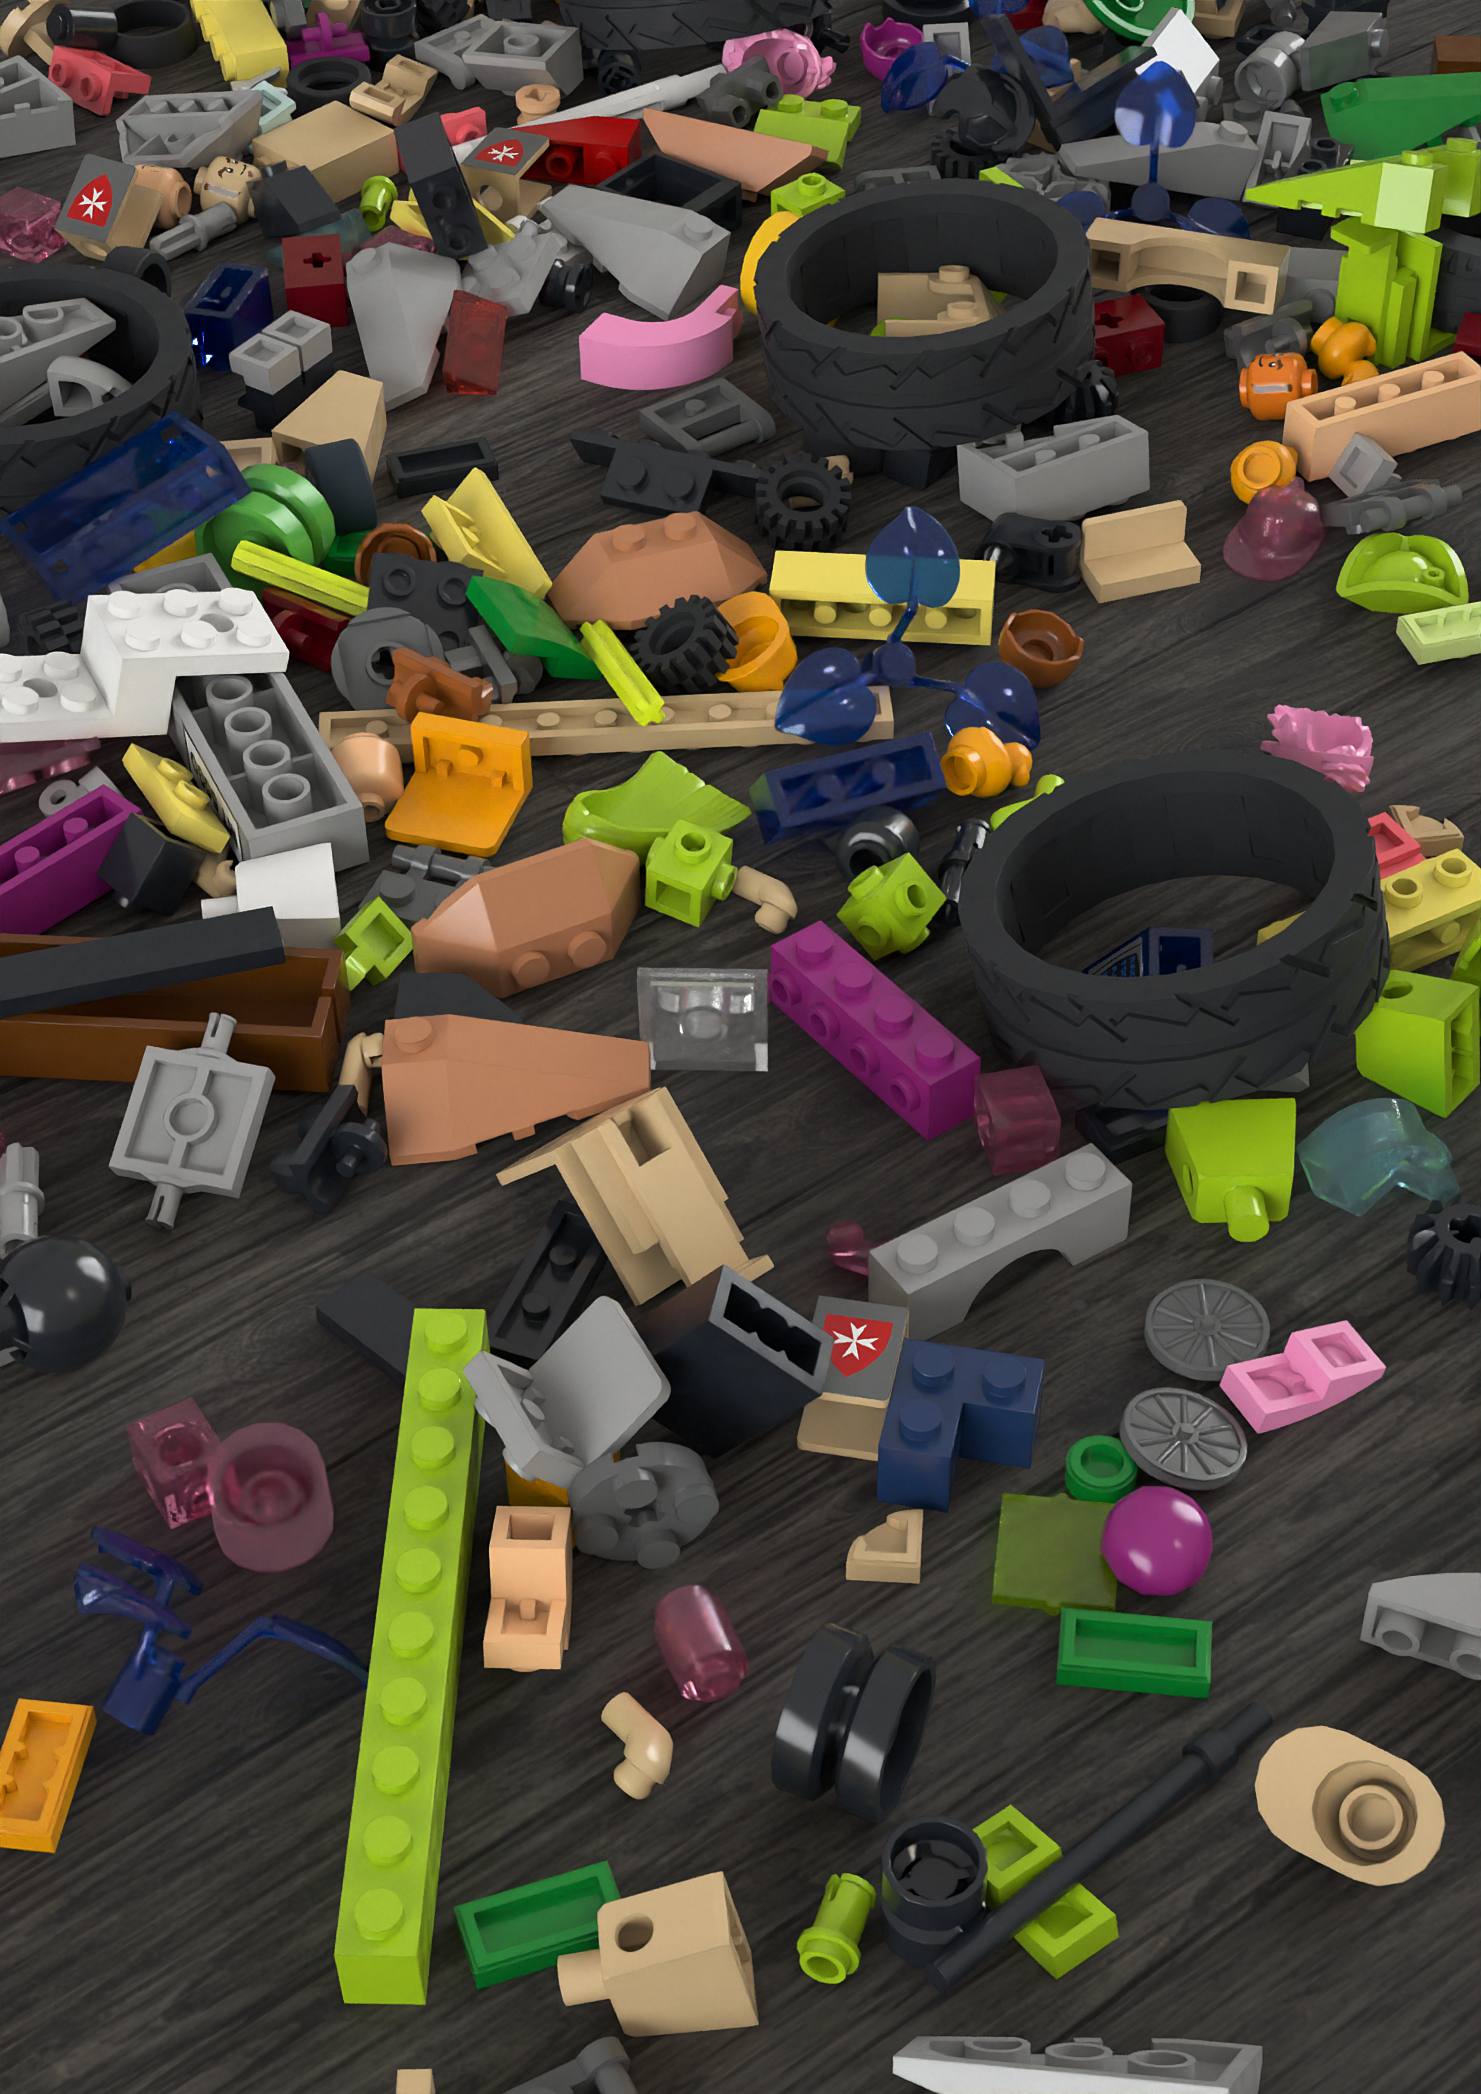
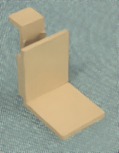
M666 1086L661 1089L660 1087L591 1117L496 1174L503 1186L556 1164L635 1306L641 1305L680 1279L683 1280L688 1288L723 1264L750 1282L774 1267L768 1254L750 1260L739 1243L744 1240V1237L724 1203L729 1198Z

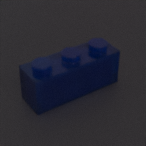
M929 731L766 771L748 790L764 843L768 845L847 825L859 811L871 806H889L903 811L927 805L945 790L947 785Z

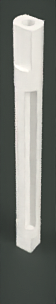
M719 64L682 77L671 75L510 128L591 116L641 120L643 119L644 107L665 112L683 106L688 99L694 98L708 89L712 77L718 73L727 75L724 66ZM486 136L452 146L459 165Z

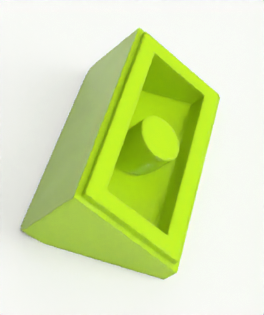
M760 109L753 132L829 151L827 161L820 166L842 170L850 122Z

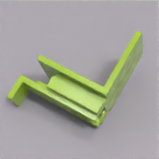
M1351 216L1331 227L1330 238L1349 247L1348 252L1341 256L1334 317L1344 324L1360 322L1368 327L1376 340L1377 346L1373 356H1367V361L1373 363L1375 367L1382 364L1390 369H1394L1405 363L1406 356L1421 362L1455 342L1457 335L1430 327L1443 244L1418 232L1360 223L1361 217Z

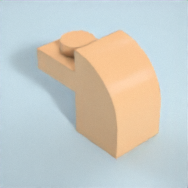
M497 1506L489 1545L491 1602L483 1641L484 1668H510L519 1672H532L539 1669H561L563 1650H568L571 1623V1507Z

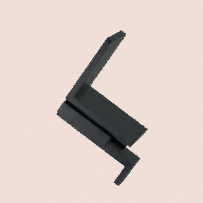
M988 14L980 19L1008 73L1022 82L1031 93L1035 103L1036 119L1041 125L1040 129L1047 142L1052 144L1056 152L1060 151L1062 144L1090 139L1168 89L1171 90L1182 111L1193 112L1200 108V104L1182 70L1169 69L1147 83L1146 80H1143L1135 86L1132 81H1129L1127 74L1158 55L1155 48L1151 46H1130L1050 96L1008 17L1005 14Z

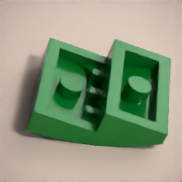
M472 575L465 595L510 654L538 656L551 677L600 680L602 672L557 612L535 594L511 583Z

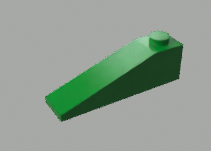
M1481 72L1370 78L1354 83L1344 82L1338 84L1329 92L1320 95L1330 138L1336 139L1341 144L1354 146L1353 160L1370 161L1402 154V151H1411L1422 144L1426 148L1434 147L1443 143L1441 136L1457 125L1472 127L1481 122Z

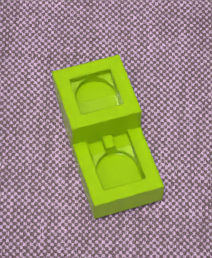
M1009 1805L973 1829L987 1851L988 1875L985 1904L991 1911L1062 1855L1061 1847L1012 1805ZM1079 1883L1014 1936V1938L1057 1980L1116 1940L1119 1934L1116 1914Z

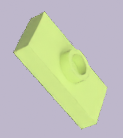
M1481 601L1398 617L1396 633L1418 665L1480 654Z

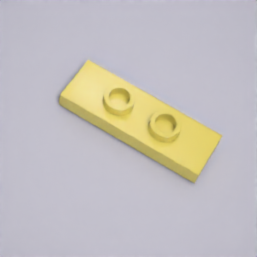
M131 743L122 758L123 765L168 831L210 852L221 853L231 836L209 807L210 797L191 782L194 777L193 774L181 764L158 756Z

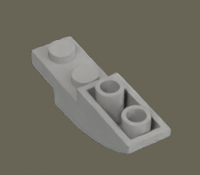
M1441 1573L1408 1576L1372 1583L1360 1641L1382 1647L1384 1650L1395 1655L1411 1656L1455 1670L1467 1678L1481 1680V1573Z

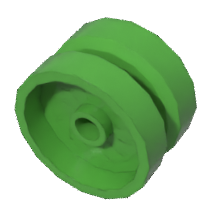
M268 463L247 466L237 474L222 491L221 496L201 515L194 533L197 555L200 556L212 552L232 588L253 591L263 606L264 604L261 599L262 589L272 585L236 572L231 568L232 556L240 541L248 540L317 567L329 553L336 536L334 517L323 495L306 478L286 467Z

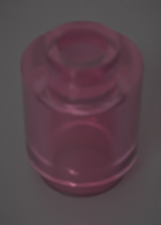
M697 1585L678 1588L663 1597L654 1611L656 1622L653 1632L680 1694L691 1700H702L705 1702L719 1701L731 1695L739 1687L741 1680L747 1674L749 1659L722 1601L710 1595L706 1588Z

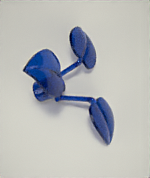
M969 0V7L978 18H983L988 14L1019 12L1026 7L1030 0ZM1043 25L1033 28L1021 36L1020 41L1046 89L1075 81L1070 63L1068 42L1060 29L1052 25ZM931 41L911 46L894 60L885 76L881 90V107L883 111L888 113L893 110H911L928 104L937 97L946 85L948 79L946 65H952L965 71L968 65L971 64L950 54L940 57L939 47ZM996 53L991 60V69L996 72L1009 74L998 53Z
M1155 61L1124 88L1115 108L1116 126L1122 137L1135 146L1150 144L1148 183L1140 186L1134 192L1132 207L1105 214L1101 198L1092 191L1071 192L1056 202L1060 207L1064 206L1081 222L1085 233L1097 217L1117 220L1123 218L1130 219L1135 216L1139 222L1146 225H1157L1167 220L1181 226L1179 230L1251 240L1249 226L1244 214L1234 203L1227 199L1212 197L1199 200L1190 208L1187 219L1170 211L1169 195L1161 185L1157 184L1159 144L1168 148H1178L1186 144L1195 127L1196 106L1191 90L1181 74L1166 62Z
M906 507L890 524L877 534L870 544L865 560L867 582L874 593L881 600L889 604L896 605L907 602L904 614L893 632L887 637V643L870 651L864 657L861 663V675L857 659L850 651L843 648L822 649L804 659L791 674L780 695L775 713V730L821 745L840 746L855 742L870 729L876 715V699L867 686H889V691H892L907 684L911 688L923 687L948 691L958 695L949 704L944 715L945 725L952 737L961 729L968 727L981 728L984 726L992 731L1003 744L1017 742L1024 745L1029 751L1037 748L1041 741L1037 699L1031 683L1017 668L1002 662H988L978 665L969 672L965 686L954 681L922 677L915 674L916 660L914 654L907 646L901 644V638L917 612L918 603L926 607L938 608L951 600L959 584L960 561L954 543L942 525L925 511L917 507Z
M93 1526L90 1531V1536L98 1544V1552L100 1554L110 1553L120 1560L150 1573L158 1590L154 1600L115 1574L88 1563H81L74 1574V1591L80 1615L114 1614L145 1623L136 1651H131L101 1704V1708L118 1721L142 1733L155 1735L175 1698L189 1705L201 1685L253 1640L262 1636L289 1641L339 1664L352 1672L367 1690L369 1670L350 1648L324 1631L276 1613L273 1614L272 1618L258 1617L188 1679H185L180 1674L186 1665V1661L154 1642L159 1629L185 1640L189 1639L192 1634L191 1627L177 1614L168 1609L167 1606L174 1589V1584L199 1596L204 1588L203 1582L195 1573L172 1556L145 1546L130 1536Z

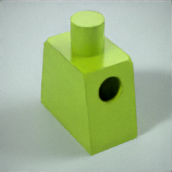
M1396 969L1390 970L1378 1002L1374 1003L1372 1012L1353 1033L1356 1037L1357 1069L1362 1076L1438 1116L1447 1118L1480 1084L1479 987L1469 983Z
M1295 1098L1222 1100L1210 1103L1208 1100L1201 1101L1197 1106L1169 1108L1165 1153L1192 1219L1199 1223L1227 1222L1229 1234L1233 1239L1240 1242H1253L1267 1234L1269 1231V1221H1281L1288 1216L1294 1174Z

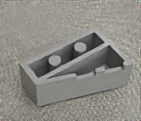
M20 55L0 62V158L76 145L73 99Z
M1119 415L1056 425L1053 426L1054 436L1024 441L1022 432L1005 434L1006 444L981 449H976L974 442L957 445L960 501L992 521L1003 513H1017L1023 516L1050 521H1074L1083 518L1087 512L1106 505L1123 504L1128 501L1129 497L1150 490L1148 431Z

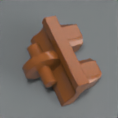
M406 647L393 650L392 661L395 666V675L392 685L387 692L385 703L395 707L398 717L412 724L418 712L477 722L479 717L486 716L489 713L493 693L491 683L479 677L469 678L452 670L447 662L434 656L427 658Z

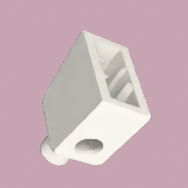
M331 842L242 861L235 866L237 896L201 900L203 919L273 906L283 947L341 950L332 941L340 933L341 923Z

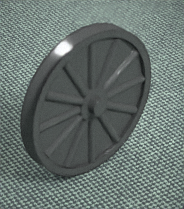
M1191 1279L1170 1285L1153 1298L1146 1311L1144 1336L1153 1356L1174 1373L1200 1381H1221L1228 1365L1264 1357L1269 1343L1270 1323L1262 1305L1251 1294L1240 1287L1214 1279Z
M1161 1387L1141 1392L1127 1404L1120 1421L1119 1433L1121 1442L1131 1459L1149 1475L1175 1487L1188 1490H1211L1225 1486L1232 1482L1240 1473L1247 1456V1440L1236 1419L1218 1403L1189 1390Z

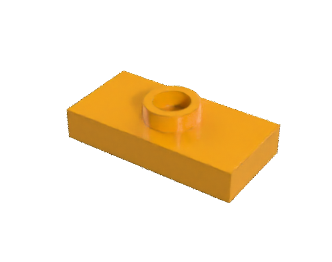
M18 1699L0 1751L1 1848L55 1853L97 1724L93 1706Z

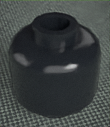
M871 806L859 811L839 836L835 848L836 866L842 877L851 884L866 869L872 866L880 867L908 852L917 860L920 851L919 833L912 820L901 811L889 806Z

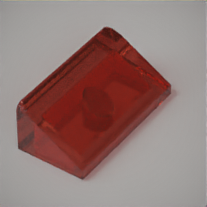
M454 290L443 364V377L447 393L497 395L508 313L507 306L466 291Z

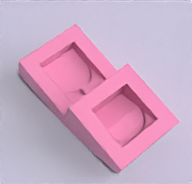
M1345 1320L1292 1332L1283 1353L1228 1365L1219 1386L1257 1434L1298 1422L1346 1400L1380 1379L1384 1374L1386 1366L1349 1322Z

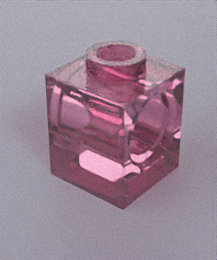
M16 187L0 197V251L37 264L66 245L67 240L54 229L62 211L60 201L20 187Z
M1039 1065L976 1075L973 1121L994 1176L1041 1168L1057 1160L1061 1118Z
M192 1397L126 1426L136 1473L170 1529H174L195 1518L208 1516L219 1507L237 1500L228 1453Z

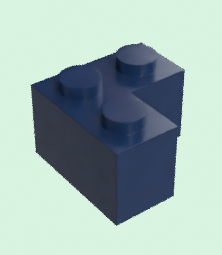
M904 1338L878 1445L877 1501L948 1513L960 1458L1030 1469L1041 1418L1045 1359Z

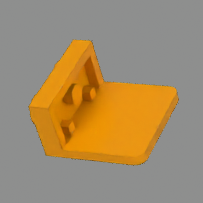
M418 712L410 725L415 773L385 821L386 836L391 840L414 845H430L470 856L491 857L495 855L533 787L529 732Z

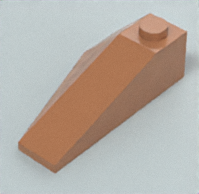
M452 1014L385 1020L381 1068L389 1157L392 1166L458 1160L478 1153L477 1143L510 1132L514 1140L522 1139L535 1134L534 1124L565 1114L570 1118L579 1120L606 1111L651 1091V1049L649 1042Z

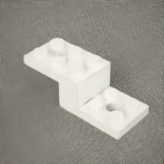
M226 588L220 592H189L174 589L166 593L153 594L116 591L110 595H88L80 654H69L66 652H51L41 656L0 654V743L167 735L176 676L286 672L290 652L253 591H245L239 588Z

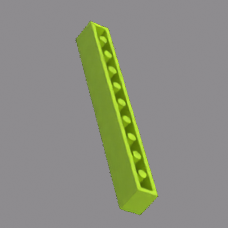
M414 1308L334 1951L344 2003L426 2005L485 1419L479 1414L474 1405L477 1395L462 1369L480 1350L490 1353L485 1309Z

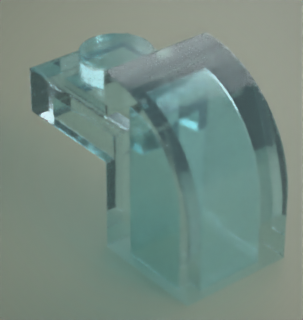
M1376 1098L1350 1105L1330 1116L1295 1148L1314 1195L1359 1217L1397 1184L1431 1201L1437 1200L1443 1203L1449 1201L1461 1190L1449 1164L1452 1161L1449 1149L1436 1135L1426 1131L1414 1103L1406 1100Z

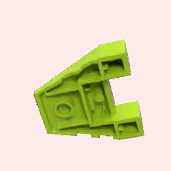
M1447 138L1446 145L1417 151H1402V154L1280 179L1246 189L1245 199L1294 210H1301V207L1322 210L1321 215L1333 218H1340V214L1361 217L1360 223L1427 233L1440 227L1441 214L1471 217L1481 213V150L1477 149L1478 141Z

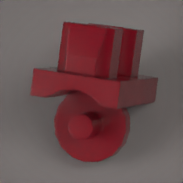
M275 586L262 589L261 599L264 604V610L289 650V658L293 656L331 673L333 648L340 633L354 617L345 613L337 614L317 605L314 601L301 596H295Z

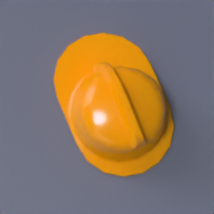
M752 591L736 595L722 603L717 609L736 631L735 634L739 638V644L734 646L737 650L735 659L726 660L730 665L726 673L717 672L714 676L721 682H728L740 693L785 690L782 681L794 669L797 662V651L790 635L789 624L775 601L766 593Z

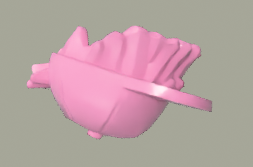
M778 28V30L749 37L726 40L723 48L722 64L727 75L758 54L765 57L770 73L778 77L784 95L794 94L804 99L814 91L827 87L831 83L829 76L836 69V63L833 62L832 57L821 58L809 38L788 29Z
M1278 705L1274 708L1275 714L1267 715L1268 721L1274 727L1272 735L1278 741H1262L1261 750L1267 751L1275 757L1294 760L1327 775L1324 780H1327L1329 783L1336 781L1351 795L1356 791L1363 792L1365 785L1370 783L1368 776L1374 761V756H1370L1373 738L1371 737L1369 727L1362 725L1361 717L1340 716L1337 713L1329 716L1323 710L1314 712L1308 708H1292L1286 705Z

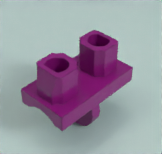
M326 12L316 13V27L301 29L302 38L284 40L287 46L288 63L291 69L313 58L328 56L346 57L357 60L362 64L370 61L369 47L364 43L361 30L347 31L345 22L330 24Z

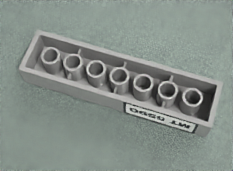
M212 552L105 581L108 595L116 591L153 594L166 593L174 589L189 592H220L223 589L232 588ZM283 672L176 676L167 731L188 770L193 774L194 777L192 779L197 788L210 797L209 807L231 837L228 840L230 849L238 863L331 842L335 873L370 862L363 805Z

